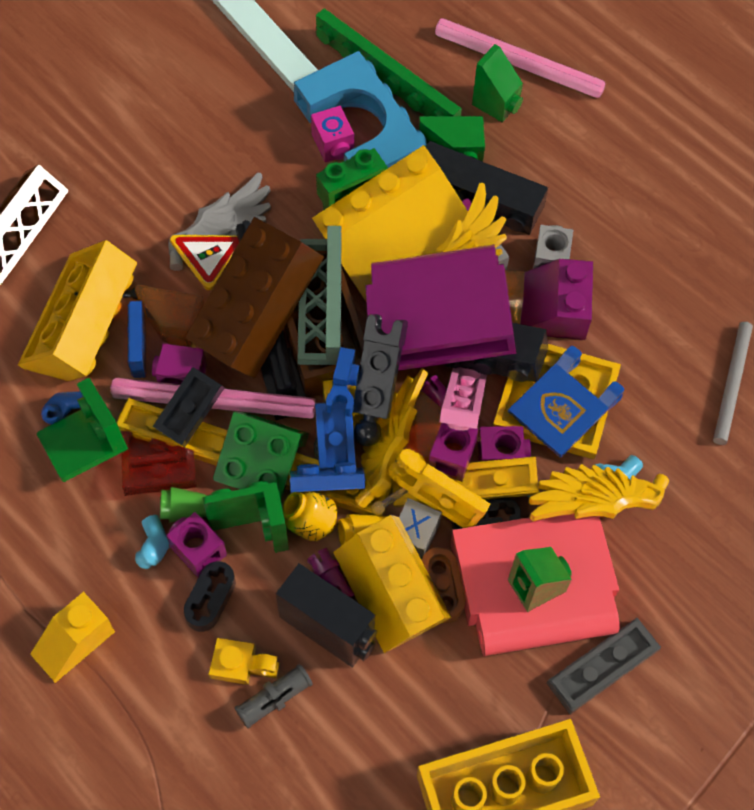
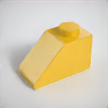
M83 591L51 619L30 655L56 683L115 633L109 619Z

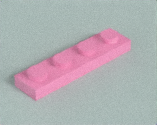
M453 368L441 410L440 422L447 423L448 427L455 430L477 429L487 375L480 374L473 369Z

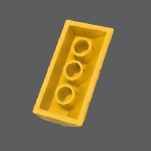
M107 240L71 253L21 356L18 366L25 370L65 381L88 376L96 365L95 357L99 348L109 336L108 327L121 309V298L125 290L133 282L134 276L132 274L137 262Z

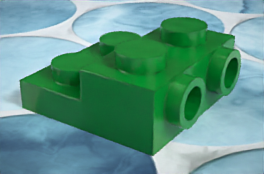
M375 148L359 150L350 159L341 163H330L321 172L316 174L317 195L323 202V210L388 168Z

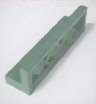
M327 226V239H300L302 243L315 251H327V258L321 262L312 278L313 280L318 276L327 284V287L317 296L310 289L306 288L299 301L298 365H336L341 348V226ZM306 297H308V298L311 300V301L308 302L307 304H306ZM316 306L326 313V318L317 326L306 318V314ZM306 327L310 330V332H308L307 334ZM316 336L326 344V353H305V345Z

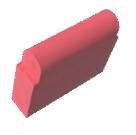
M574 514L537 521H532L529 517L452 530L450 545L452 553L457 559L465 595L464 610L468 626L476 625L478 640L484 657L619 633V616L614 600L619 591V586L600 516L576 519ZM552 547L558 557L562 556L567 561L572 572V580L565 593L527 612L508 581L515 555L522 550Z

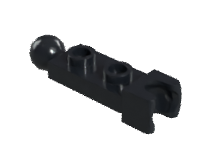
M370 314L367 318L353 412L364 414L363 419L359 420L354 427V437L363 446L375 445L380 440L381 427L377 423V417L390 418L402 346L405 344L408 328L407 320H396L393 323L391 332L386 334L382 330L381 315Z

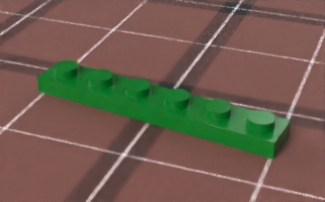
M323 8L316 14V36L319 40L334 48L343 58L359 51L366 61L369 60L373 64L380 81L383 84L386 83L391 89L392 94H396L407 102L411 109L419 111L424 116H461V107L328 10Z

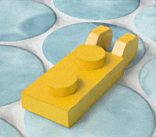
M402 449L397 455V462H393L389 467L390 479L396 481L398 485L408 490L409 494L429 507L442 512L443 516L462 528L476 526L490 506L489 502L449 478L445 473L429 464L426 465L424 457L419 453H415L414 450Z

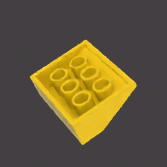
M423 145L312 217L325 239H327V226H341V264L367 303L366 285L372 284L371 263L437 253V248L449 237L456 220L459 219L463 222L468 210L439 165Z

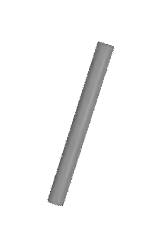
M741 322L738 327L713 442L719 445H726L728 442L753 325L749 322Z

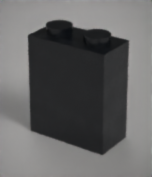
M298 563L276 592L279 617L353 668L359 659L365 661L376 646V641L373 640L377 633V630H375V614Z

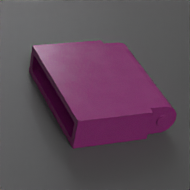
M494 244L371 263L372 284L366 285L368 316L370 314L381 315L382 330L386 334L391 332L393 323L396 320H407L408 322L398 371L516 354L504 264L499 265Z

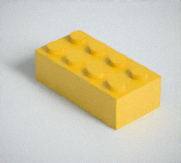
M571 719L420 765L417 771V779L427 810H582L593 806L600 798Z

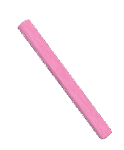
M441 18L436 25L435 34L464 47L486 54L496 44L501 47L513 66L595 98H599L604 91V80L444 18Z
M115 378L112 380L110 393L115 399L127 400L132 398L138 401L168 404L181 384ZM224 389L212 406V409L311 419L315 416L316 400L310 397Z

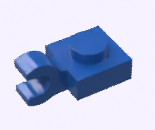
M340 348L333 376L332 389L326 397L327 413L332 412L333 405L337 402L346 404L345 416L350 417L353 413L354 398L349 389L350 385L357 386L360 365L355 364V350Z

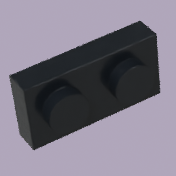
M192 367L153 427L183 447H186L224 390V387Z

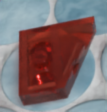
M121 431L128 450L121 453L122 489L124 496L161 492V490H170V487L180 489L197 488L194 450L181 446H170L164 441L154 438L150 442L134 438L132 432Z

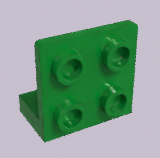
M90 378L77 383L82 398L77 400L81 410L37 432V436L62 482H66L128 450L114 417Z
M233 412L213 480L237 489L247 488L250 484L259 481L277 482L280 500H282L297 449L305 447L309 433L248 412Z
M254 482L247 488L234 491L220 489L212 492L210 496L202 498L208 523L213 531L261 521L265 542L273 541L275 553L289 550L286 524L277 482Z

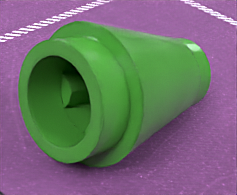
M170 487V490H161L160 519H169V523H172L183 517L188 518L194 512L201 518L207 517L202 498L210 495Z

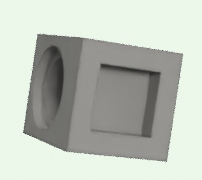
M540 225L533 269L559 258L570 259L573 230L558 225Z

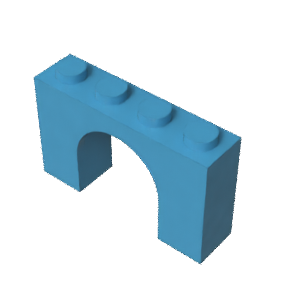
M359 51L294 82V101L309 123H311V114L340 105L341 108L358 107L368 110L381 122L383 126L381 133L374 139L344 153L343 162L350 159L359 150L375 148L389 168L421 146H427L423 133L420 130L416 131L410 122L405 108L398 106L393 99L389 86L380 81L373 64L369 60L366 61Z

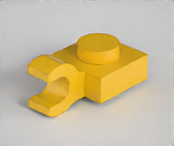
M217 638L209 676L215 680L248 685L250 674L277 678L280 663L277 662L278 657L274 655H255L256 647L253 643Z

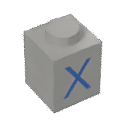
M408 498L399 518L422 560L438 531L442 512Z

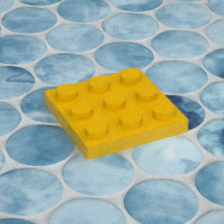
M548 344V351L539 379L559 360L567 349ZM582 353L579 365L569 374L599 398L612 382L617 381L621 364ZM508 377L493 427L523 426L508 413V409L536 382L527 380L518 382ZM608 411L567 452L594 460ZM523 426L524 439H530L531 442L545 445Z

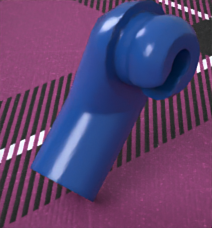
M80 391L54 394L41 410L42 419L48 424H54L65 418L72 409H81L77 402L78 399L82 398Z

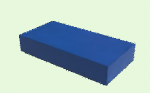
M130 301V304H128V364L131 375L134 378H146V318L142 301Z

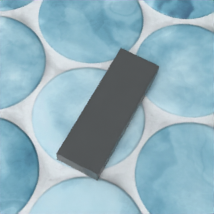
M635 618L621 628L618 634L611 635L550 678L547 685L571 715L656 654L661 649V646L641 621Z

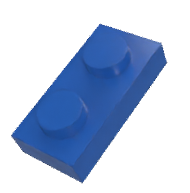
M326 402L315 403L319 470L334 469V464L355 463L353 416H345L346 404L343 402L335 403L331 413L326 411Z
M351 462L334 464V469L320 470L317 464H304L297 466V471H290L291 492L365 489V474L363 468H356V463Z

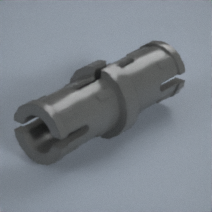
M298 664L275 682L271 683L268 681L263 684V690L234 708L244 725L249 729L251 725L275 709L280 711L285 708V702L307 687H311L313 683L305 669Z

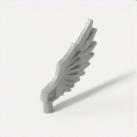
M258 172L231 197L229 192H226L213 204L200 208L195 222L185 231L174 235L237 236L235 228L237 224L242 223L244 220H248L251 223L252 219L256 217L266 223V218L262 215L271 209L270 203H261L269 194L270 187L266 185L258 190L262 180V174ZM169 239L170 269L174 271L182 270L183 259Z

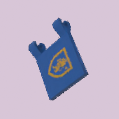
M570 346L559 360L508 409L509 414L560 458L608 410L622 399V393L625 390L621 384L614 381L597 398L574 379L569 372L579 365L582 352L575 346Z

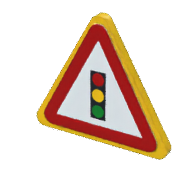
M172 235L170 237V243L206 290L214 288L239 244L237 236Z

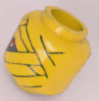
M318 491L293 492L286 498L282 510L286 527L291 532L308 541H319L330 534L336 527V504L332 499Z

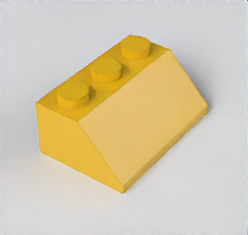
M393 515L385 517L355 534L333 552L358 603L375 614V630H377L375 636L384 653L451 618L399 517Z

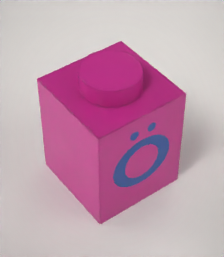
M341 105L311 114V133L324 162L344 159V153L354 149V132Z

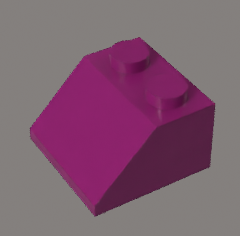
M559 258L522 273L519 324L546 329L547 337L585 340L592 320L593 261Z

